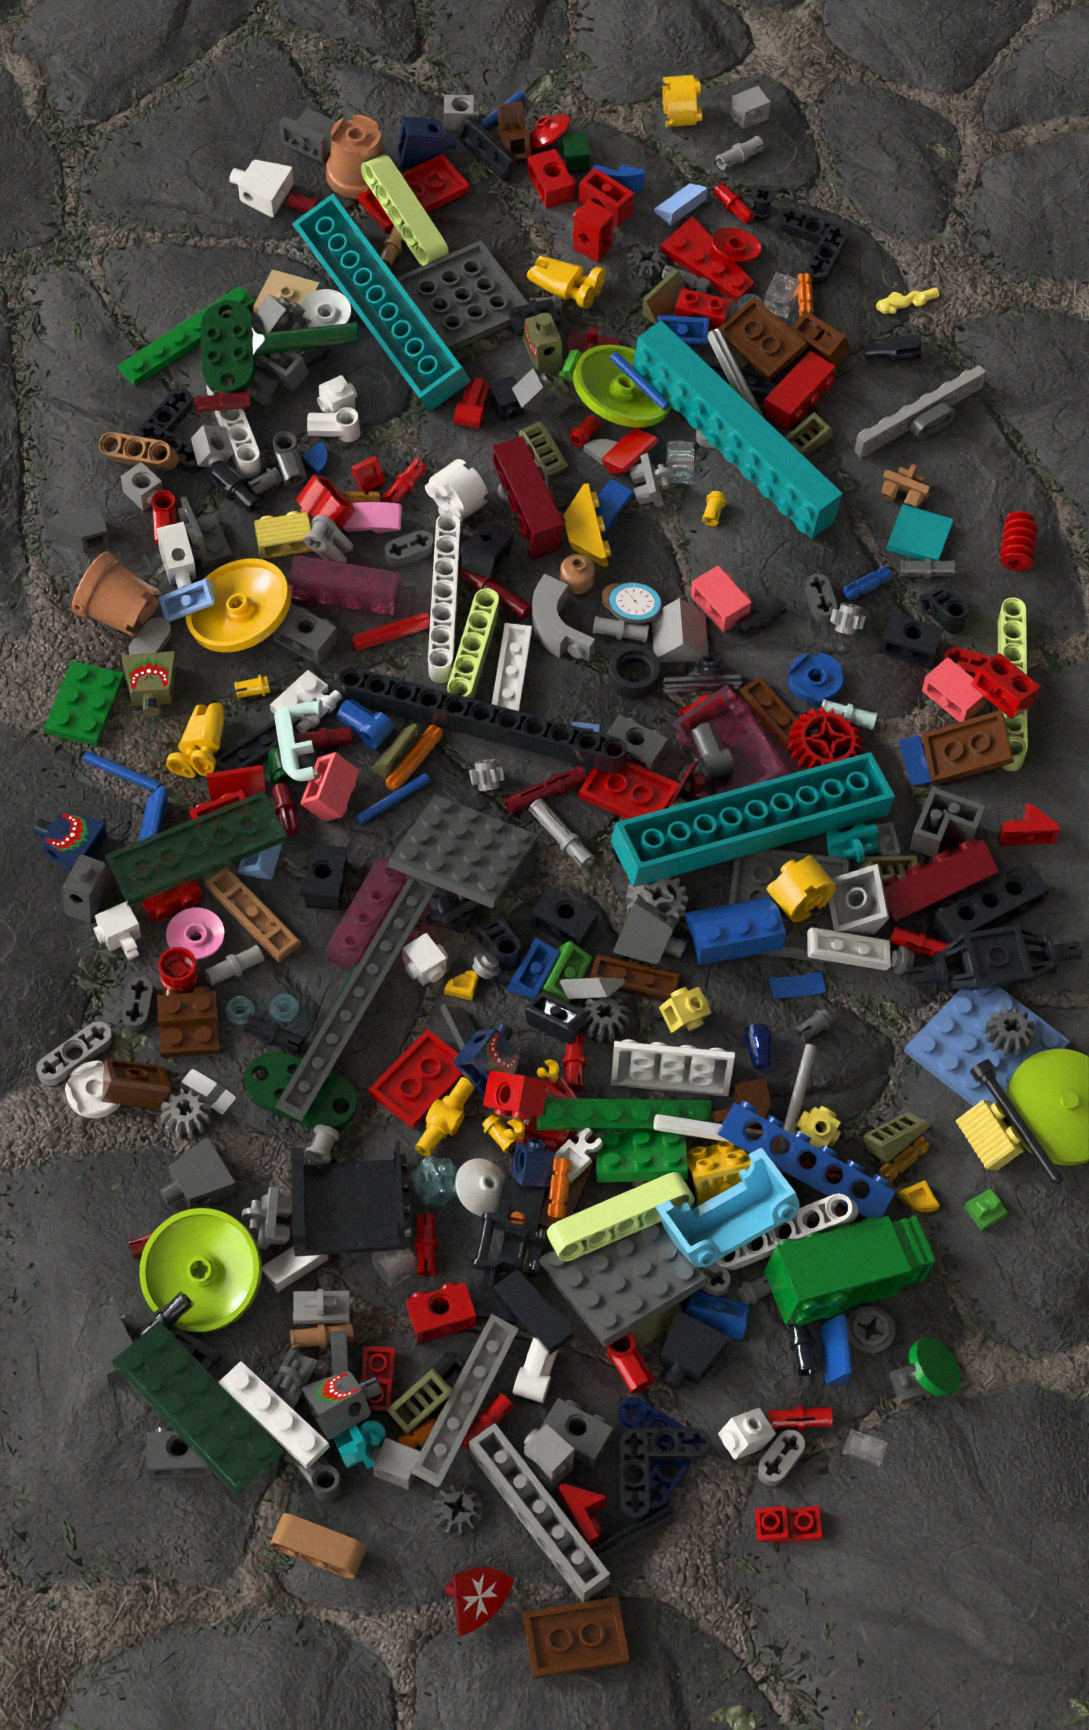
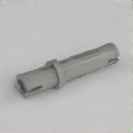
M537 799L531 804L529 812L556 839L563 853H568L581 869L588 868L594 862L595 856L583 845L580 836L570 831L543 799Z

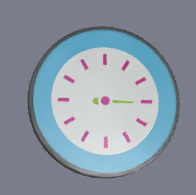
M627 582L611 590L608 596V607L612 614L620 620L641 624L652 621L660 614L662 600L660 595L650 586L637 582Z

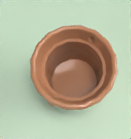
M353 115V120L345 122L344 117L336 122L332 128L331 151L326 165V178L332 190L343 197L356 200L359 194L369 190L370 187L362 176L361 165L364 162L385 155L381 131L378 130L376 121L367 116Z
M107 551L101 553L83 575L74 594L72 612L87 620L93 618L135 638L139 633L136 631L139 625L144 626L148 620L153 618L160 602L154 595H161V591L122 566V562Z

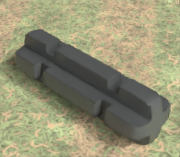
M666 265L662 272V279H665L676 267ZM681 269L678 270L686 288L691 290L696 288L697 292L707 294L711 285L709 279L703 277L698 279V275Z

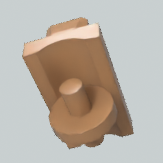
M912 464L909 470L900 467L898 474L886 469L883 474L881 497L889 501H895L900 491L907 494L904 505L919 508L923 501H928L930 486L922 484L925 476L917 473L918 465Z

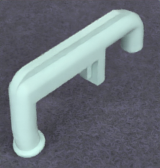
M321 699L279 708L274 715L283 769L292 779L297 781L313 780L315 775H318V771L313 770V767L299 769L297 756L313 753L314 748L311 740L301 743L295 742L292 718L307 714H317L320 716L323 711Z

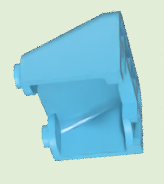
M762 1147L749 1154L751 1165L747 1172L744 1169L739 1171L742 1182L691 1210L687 1202L681 1204L682 1208H677L672 1205L670 1200L656 1206L666 1233L678 1250L695 1267L701 1268L712 1265L715 1261L782 1223L791 1220L798 1212L799 1201L796 1192Z

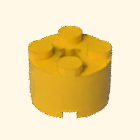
M693 75L663 77V82L667 84V86H662L664 114H667L668 119H670L665 121L666 127L693 126L697 124V121H702V109L697 103L696 97L701 96L700 81L694 78Z
M812 855L797 863L795 860L788 861L781 868L782 874L767 887L770 896L793 922H800L812 916L809 911L816 906L819 909L823 908L836 892L833 879Z

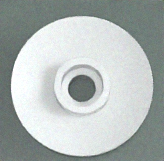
M316 290L308 294L301 303V306L306 310L304 314L311 320L307 328L348 323L351 316L349 301L343 294L335 290Z
M480 1158L472 1159L464 1163L456 1174V1192L461 1203L473 1214L478 1216L485 1212L497 1214L504 1178L506 1177L494 1163Z

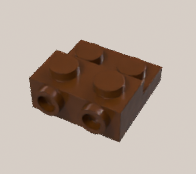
M197 987L193 990V993H181L180 990L169 989L164 991V995H157L161 1058L220 1054L216 991H210L208 987Z

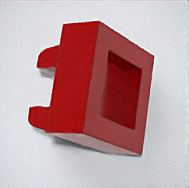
M374 456L351 467L359 491L366 492L385 483L379 460Z

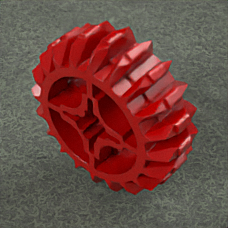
M823 706L817 712L811 709L807 715H800L798 721L794 722L791 727L792 731L788 735V740L790 741L788 750L793 751L791 760H799L797 764L798 769L803 767L811 769L861 755L863 752V747L861 746L863 737L858 736L860 727H851L853 719L846 721L844 719V712L836 715L834 707L828 713H826ZM813 729H818L817 734H812L811 737H805L806 732L811 731ZM845 750V755L833 759L834 753Z

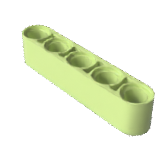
M382 155L364 162L361 165L364 180L417 261L424 266L448 255V247L445 240L391 158L387 155Z
M490 588L481 589L474 596L448 682L447 692L463 694L464 697L474 699L499 613V596Z
M672 1172L557 1221L547 1230V1237L559 1259L570 1261L661 1222L656 1206L670 1200L674 1207L682 1208L681 1204L687 1202L689 1207H691L695 1198L681 1174Z

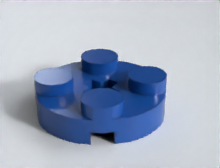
M810 653L803 654L796 658L790 666L788 688L798 699L809 703L813 707L822 706L823 699L831 701L840 693L843 683L842 668L837 660L827 654L818 653V656H809ZM810 675L814 677L820 675V682L812 681Z

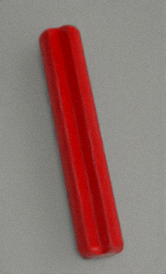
M424 612L354 635V647L357 651L430 628L429 615Z

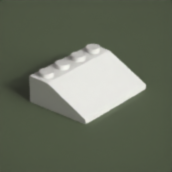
M630 1039L614 1041L611 1086L728 1096L735 1052L725 1051L722 1048L697 1049L691 1045H682L680 1047L667 1046L661 1042L643 1044Z

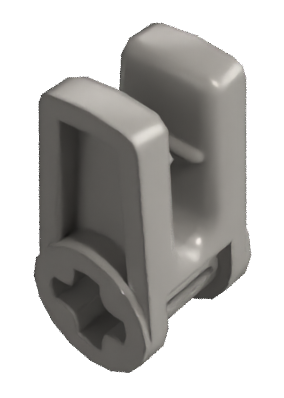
M322 515L315 516L311 523V532L306 534L304 543L332 567L346 565L347 558L343 553L350 552L353 544L330 518Z

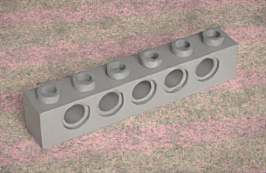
M494 1423L470 1440L469 1453L581 1602L588 1601L609 1585L610 1573L498 1426Z

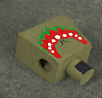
M540 313L537 316L527 318L524 324L523 342L534 368L542 372L547 371L550 374L562 371V341L551 314ZM544 350H549V355H545Z
M174 651L122 655L124 674L132 705L136 707L143 706V713L147 716L158 715L160 713V705L170 704L173 699L177 672Z

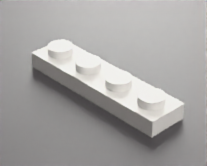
M505 623L492 699V704L516 711L520 710L532 626Z
M241 1361L218 1382L219 1387L306 1469L330 1447L329 1443Z

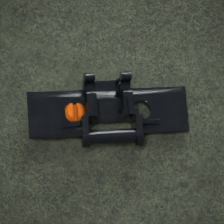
M504 1178L497 1214L482 1213L481 1221L483 1225L476 1257L472 1259L470 1265L474 1269L484 1271L475 1311L476 1317L489 1319L491 1314L508 1323L517 1324L518 1318L494 1292L493 1287L497 1284L496 1277L502 1272L511 1274L518 1269L526 1279L527 1277H537L541 1265L539 1260L543 1244L546 1241L547 1230L540 1229L537 1232L546 1187L521 1186L514 1179ZM494 1229L504 1231L502 1249L497 1261L487 1260Z

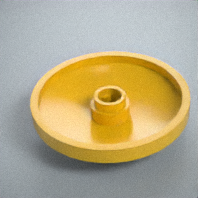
M261 559L233 561L217 568L204 578L214 582L216 604L185 617L188 629L195 640L203 647L216 652L241 651L262 642L280 626L290 607L291 589L281 570L268 561Z

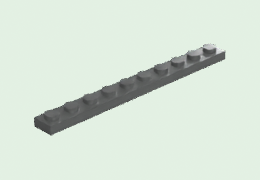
M413 876L409 877L277 1102L276 1108L302 1122L429 903V899L436 891L437 886Z

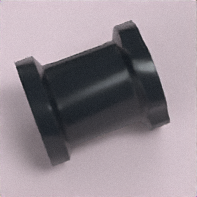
M766 186L756 187L752 192L754 203L750 210L754 213L755 219L765 220L771 217L773 209L771 203L774 200V192Z

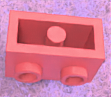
M719 566L714 567L692 581L691 597L723 633L750 615L751 599L745 591H741L735 585L731 575L727 572L725 573Z
M948 657L925 676L922 692L959 722L973 717L985 706L987 700L986 697L971 686L974 678L966 673L960 664L954 663Z
M335 752L318 757L313 769L318 771V775H315V779L309 780L300 803L323 822L341 818L345 814L348 800L356 786V779L360 771Z

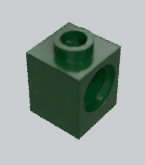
M586 132L566 133L561 136V155L565 159L568 173L590 171V150Z

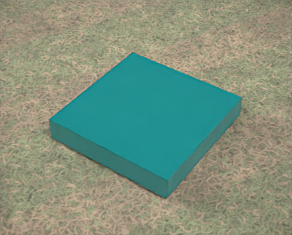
M902 504L886 550L920 561H925V558H931V561H939L952 527L953 519Z

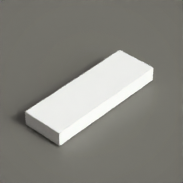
M814 927L807 931L809 958L886 971L891 967L890 940Z

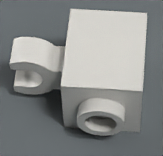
M127 901L95 915L97 927L93 929L100 944L105 942L109 951L122 946L128 960L139 956L134 940L141 938L140 927Z

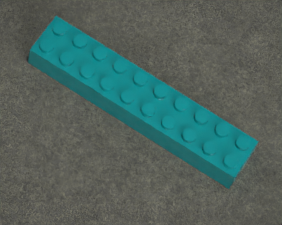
M331 194L292 223L429 412L471 382L462 366L334 194Z
M659 321L638 336L633 367L670 402L671 407L675 411H679L687 419L691 427L699 430L710 445L715 446L729 463H733L741 471L745 479L755 484L764 497L769 498L783 515H787L800 532L813 539L834 523L843 493L662 321Z
M869 752L616 822L611 843L632 886L637 887L887 816L895 795L872 753Z

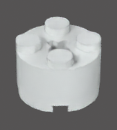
M456 459L429 479V483L425 485V490L438 505L440 515L451 513L456 515L461 522L487 503L488 499L484 500V496L488 493L477 471L473 467L468 470L463 466L466 463L465 461Z

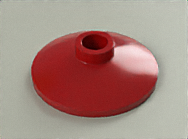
M557 114L539 118L536 121V126L529 132L530 148H541L559 139L570 127L571 119L569 116Z
M725 227L715 231L712 236V246L720 255L737 262H749L755 260L760 255L761 245L759 241L745 230Z

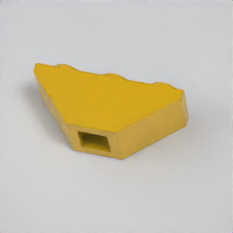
M584 484L564 513L568 539L572 550L606 567L609 566L607 557L612 556L608 540L603 541L601 532H605L606 529L603 517H597L595 508L600 507L597 492H591L589 484Z

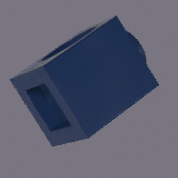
M531 1138L528 1139V1142H517L511 1176L521 1186L550 1187L555 1152L546 1145L545 1141Z

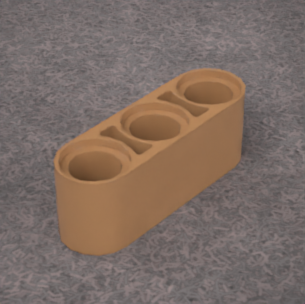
M114 432L104 434L99 440L100 451L117 463L136 466L142 462L147 468L170 471L179 462L178 453L161 440ZM118 443L117 449L111 452V447ZM143 447L141 454L135 456L136 450ZM167 451V456L163 460H159L160 455Z
M287 1513L282 1514L270 1541V1546L281 1553L350 1579L355 1578L367 1550L365 1544L354 1538Z

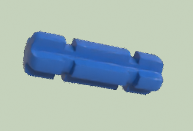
M883 566L877 569V573L872 572L856 580V584L852 582L846 585L843 591L844 596L849 601L858 598L859 594L864 595L879 587L880 583L885 584L891 581L893 574L887 566Z

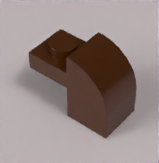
M518 101L498 104L500 143L517 159L528 158L531 156L529 132L525 128L523 103Z
M759 1078L735 1084L733 1096L735 1103L741 1105L742 1101L751 1104L759 1109L756 1115L767 1120L770 1095L765 1079ZM731 1108L714 1111L712 1122L722 1124ZM751 1122L746 1127L754 1130L762 1129L761 1125L757 1122Z

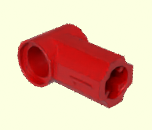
M475 377L467 384L463 399L456 406L454 424L481 429L485 415V404L489 395V384L484 379Z
M167 490L156 492L151 499L156 545H159L157 528L177 523L178 512L175 496Z
M630 1332L607 1346V1357L617 1368L632 1395L647 1390L655 1383V1379L636 1347L635 1338ZM622 1343L627 1345L629 1349L619 1352L613 1346Z

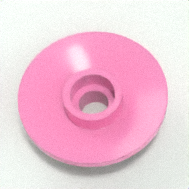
M189 908L179 912L172 918L167 927L166 938L170 948H186L193 953L196 960L210 957L221 947L225 934L224 926L220 918L212 911L204 908ZM195 936L201 937V939L197 941L191 940Z

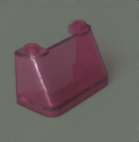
M728 685L719 689L673 722L678 731L674 734L683 748L688 745L694 751L699 761L700 755L691 735L692 730L703 723L715 724L724 749H729L735 767L734 773L711 779L717 789L715 791L716 794L791 774L751 710Z

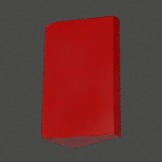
M632 429L601 460L610 474L626 473L641 459L640 456L648 453L659 440L657 437L640 429Z
M261 765L206 774L210 802L221 798L226 793H234L239 790L243 791L247 800L266 797L263 767Z

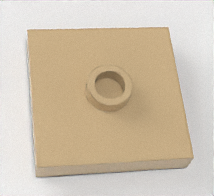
M272 269L253 306L254 313L257 312L269 294L276 298L283 296L291 303L294 301L301 305L303 299L308 294L320 289V283Z

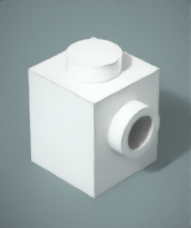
M342 375L319 385L320 397L317 398V401L323 412L337 413L338 410L346 407L355 410L356 390L351 383L346 382Z
M427 933L402 947L403 962L405 963L404 966L408 975L412 979L417 978L422 986L430 981H438L447 971L446 959H448L446 951L440 944L436 945Z
M760 1408L731 1418L718 1433L734 1460L762 1450L776 1434Z

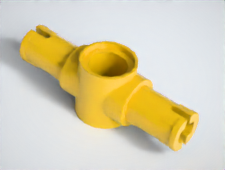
M461 1077L449 1096H445L443 1100L436 1099L426 1116L427 1129L415 1146V1150L420 1155L429 1158L440 1140L446 1138L448 1134L453 1136L458 1131L465 1115L463 1112L465 1102L474 1090L473 1084L468 1079Z

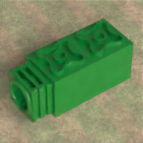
M872 1216L858 1223L839 1225L830 1232L822 1233L817 1231L801 1238H790L779 1242L767 1263L764 1273L767 1281L770 1283L771 1291L785 1326L795 1322L797 1326H802L820 1318L837 1316L842 1310L897 1296L900 1291L899 1288L905 1285H913L916 1282H923L935 1263L929 1240L916 1216H912L909 1219L904 1218L898 1222H891L889 1216L879 1219L877 1216Z

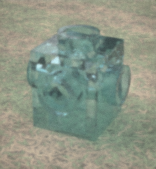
M427 1157L420 1162V1166L410 1173L415 1183V1189L420 1195L423 1204L445 1205L457 1195L455 1187L456 1168L448 1158Z

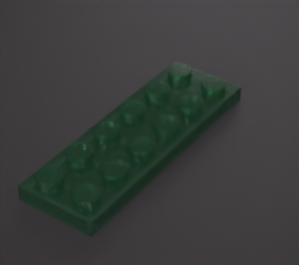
M261 791L104 856L127 906H130L286 842L287 835L264 791Z
M160 1321L111 1361L112 1366L236 1498L285 1456L282 1448Z

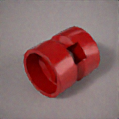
M172 947L160 956L158 969L163 990L177 989L181 993H193V990L199 986L197 963L193 953L183 947Z

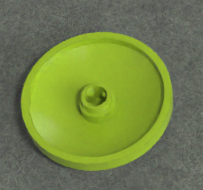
M600 345L587 350L581 355L573 372V383L581 400L593 412L613 423L639 428L658 424L669 414L672 408L671 405L663 411L610 360L611 355L614 352H618L633 366L636 350L619 345Z
M1050 1049L1032 1055L1011 1076L1005 1091L1006 1095L1054 1164L1069 1166L1089 1162V1056L1069 1049ZM1006 1116L1009 1126L1014 1127L1008 1119V1117ZM1022 1139L1021 1145L1032 1153Z
M208 1208L185 1210L165 1220L150 1236L140 1261V1284L143 1295L153 1312L158 1308L162 1309L180 1291L192 1300L194 1306L175 1323L179 1329L195 1333L216 1331L229 1326L239 1319L253 1303L262 1277L260 1251L253 1235L236 1218L224 1212Z

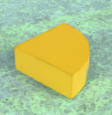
M473 970L466 971L464 974L449 980L445 986L444 994L472 1001L480 976Z
M926 1180L898 1193L899 1199L913 1210L932 1212L939 1209L940 1205Z

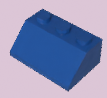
M769 897L685 913L699 965L781 950L784 947L786 936L779 908Z

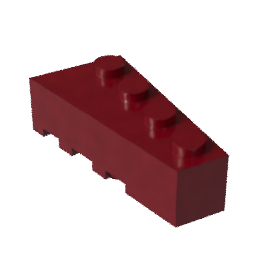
M523 436L493 445L491 459L503 490H509L508 501L512 514L518 512L520 535L522 539L528 538L530 543L529 550H527L530 560L559 551L563 526L566 525L562 511H557L555 507V497L551 488L547 489L544 483L545 476L540 466L537 467L535 464L532 446L526 444Z
M971 838L959 844L960 848L952 852L946 850L933 857L934 861L926 865L922 862L908 868V874L900 878L894 875L883 880L890 919L897 921L999 872L985 841Z

